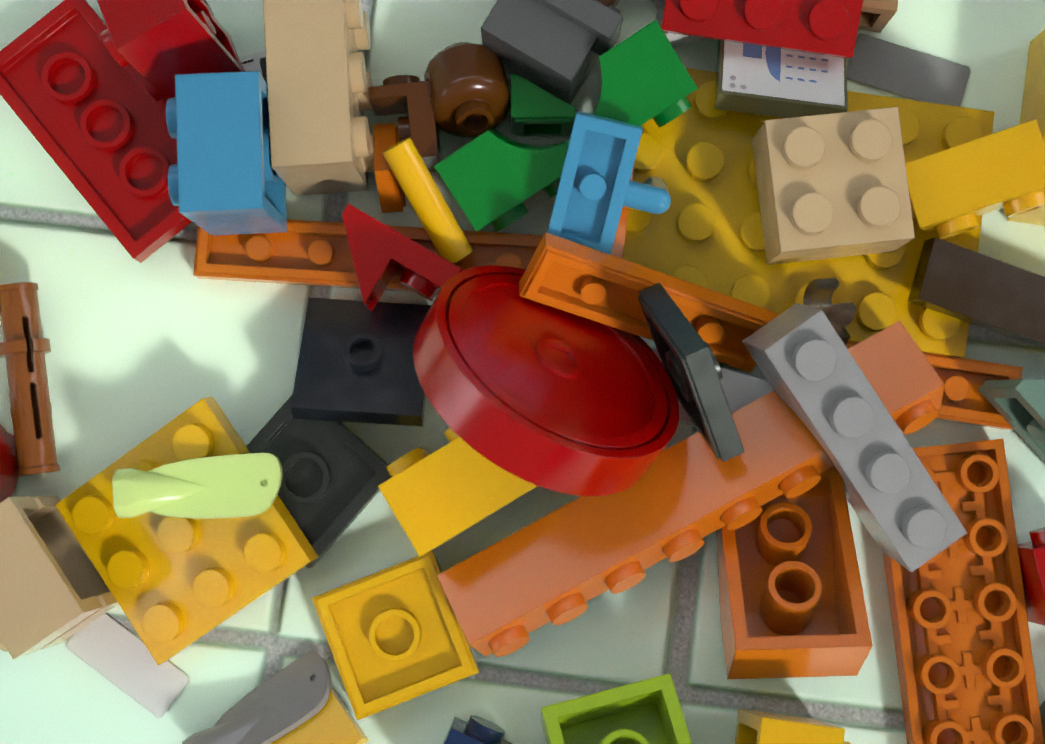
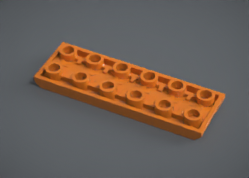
M1002 438L912 448L967 534L912 573L883 552L907 744H1044L1004 440Z

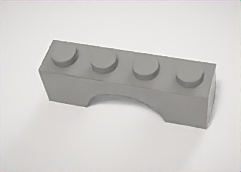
M795 303L742 341L776 394L797 414L830 457L848 489V502L882 552L912 573L967 534L963 525L821 309Z

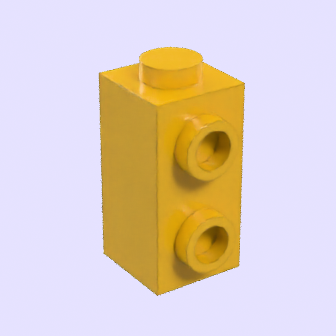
M1037 119L905 163L912 219H917L919 227L925 232L937 229L940 239L978 228L977 216L1004 208L1006 218L1045 206V144Z

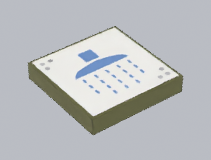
M718 40L714 109L781 118L847 112V58Z

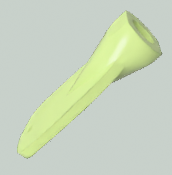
M251 453L188 459L162 465L148 472L134 468H121L115 470L112 479L113 508L120 519L134 518L147 512L169 517L192 519L255 516L269 509L276 499L282 482V466L279 458L274 454Z

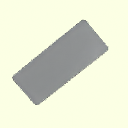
M859 34L856 39L853 58H850L847 68V79L916 101L960 107L971 69L956 62L869 35Z

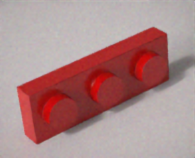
M664 0L660 27L663 32L848 59L853 58L863 0Z

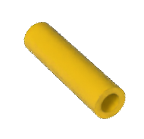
M408 137L384 150L382 154L440 257L453 264L468 256L473 249L412 139Z

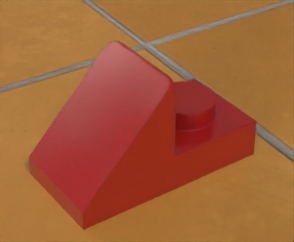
M349 203L342 213L364 305L370 311H373L397 269L404 273L399 280L401 284L430 301H433L448 279L462 271L458 266Z

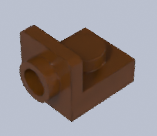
M396 75L384 79L383 85L369 87V102L376 116L408 113V116L398 117L397 119L399 142L410 137L429 172L436 171L434 166L441 162L442 158L439 126L435 122L434 110L431 107V80L420 81V78L414 75Z

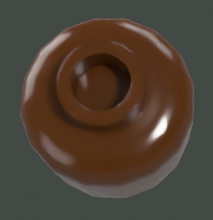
M460 42L439 51L429 61L424 74V80H431V107L434 110L435 122L441 130L453 136L475 137L480 136L487 130L496 128L506 119L511 108V92L503 63L494 51L482 44Z

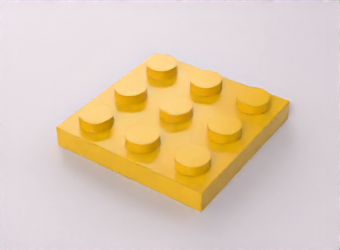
M206 397L199 400L55 505L158 666L183 651L319 557L278 494L269 509L262 514L250 517L192 519L163 516L152 512H147L134 518L120 519L117 517L113 508L112 488L113 475L117 469L134 468L148 472L162 465L188 459L251 454L214 397Z

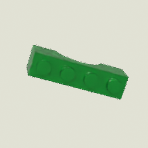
M656 19L599 56L602 89L594 115L639 126L653 118L658 128L692 107L686 96L698 88ZM492 128L434 167L475 231L477 232L491 223L495 230L499 232L529 212L523 203L529 197L543 188L550 198L556 195L570 138L554 145L532 146L516 142L495 128Z

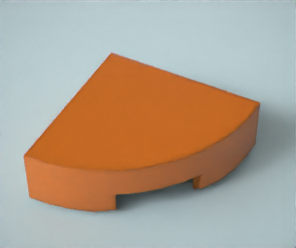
M395 123L374 124V173L381 212H403V207H406L405 193L382 154L384 150L399 142L398 128H396Z

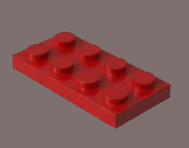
M64 0L0 51V95L131 257L142 263L192 222L179 212V206H174L169 196L168 170L170 165H178L177 139L170 137L167 127V100L165 98L160 101L154 100L143 86L137 70L131 64L122 68L113 59L101 37V32L108 28L86 0Z

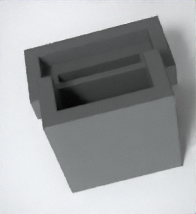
M497 0L481 26L482 45H485L497 54L503 63L506 74L509 76L517 74L571 105L598 61L599 56L613 48L618 41L623 16L620 15L621 11L610 5L607 7L596 0Z

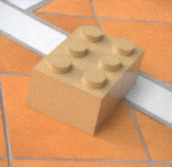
M263 0L271 166L295 196L368 191L367 172H374V133L370 134L367 116H364V111L374 109L369 102L368 88L373 86L371 72H366L364 54L360 52V50H369L371 48L369 18L367 11L362 9V0Z

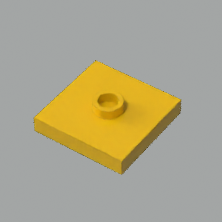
M434 550L421 557H413L312 597L357 720L479 673V667L471 646L468 644L437 578V575L442 573Z

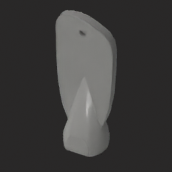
M309 652L301 656L245 695L213 727L192 734L182 741V744L273 743L315 716L324 708L329 699L331 687L329 666L316 652Z

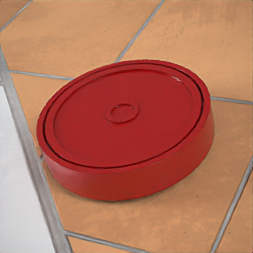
M502 265L476 266L456 273L448 279L420 325L413 344V360L419 382L430 403L445 423L471 448L498 467L520 479L552 491L578 496H605L625 491L642 479L674 436L679 422V403L673 383L659 358L647 343L638 335L520 297L519 281L526 269Z

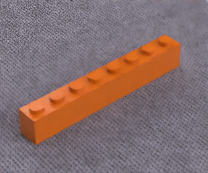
M900 321L848 349L903 434L914 433L937 417V409L941 408L945 384ZM773 390L731 413L744 453L722 462L720 458H716L698 431L662 451L642 479L634 486L612 495L580 496L438 574L437 578L468 644L485 657L492 653L495 657L506 656L525 646L530 640L528 634L549 622H552L553 625H561L577 618L587 610L588 605L586 602L603 592L610 590L612 594H617L637 585L645 578V569L665 558H668L670 562H676L692 555L703 546L704 541L702 538L726 526L728 530H735L747 525L762 513V505L784 494L786 498H794L807 492L821 480L820 473L835 465L803 421Z

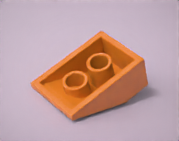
M831 467L820 473L821 480L807 492L794 498H786L782 494L762 505V513L747 525L735 530H728L724 526L716 531L720 622L727 680L857 676L873 647L844 482L836 467Z

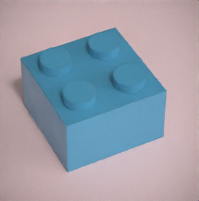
M259 71L175 75L176 97L168 98L166 103L168 131L172 139H177L178 165H170L168 170V190L172 204L179 206V212L211 236L287 232L286 184L271 166L267 83Z

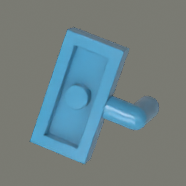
M576 111L547 233L611 254L623 206L653 214H662L668 210L671 204V197L663 179L650 177L644 183L630 180L643 131L642 126Z

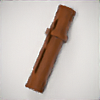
M33 282L0 285V320L3 342L0 343V358H5L11 406L10 413L18 470H16L17 476L60 471V466L57 463L52 406L50 403L45 354L51 352L50 339L43 338L37 293L39 287L38 283Z

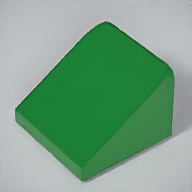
M511 74L512 134H515V136H570L575 119V107L517 74Z

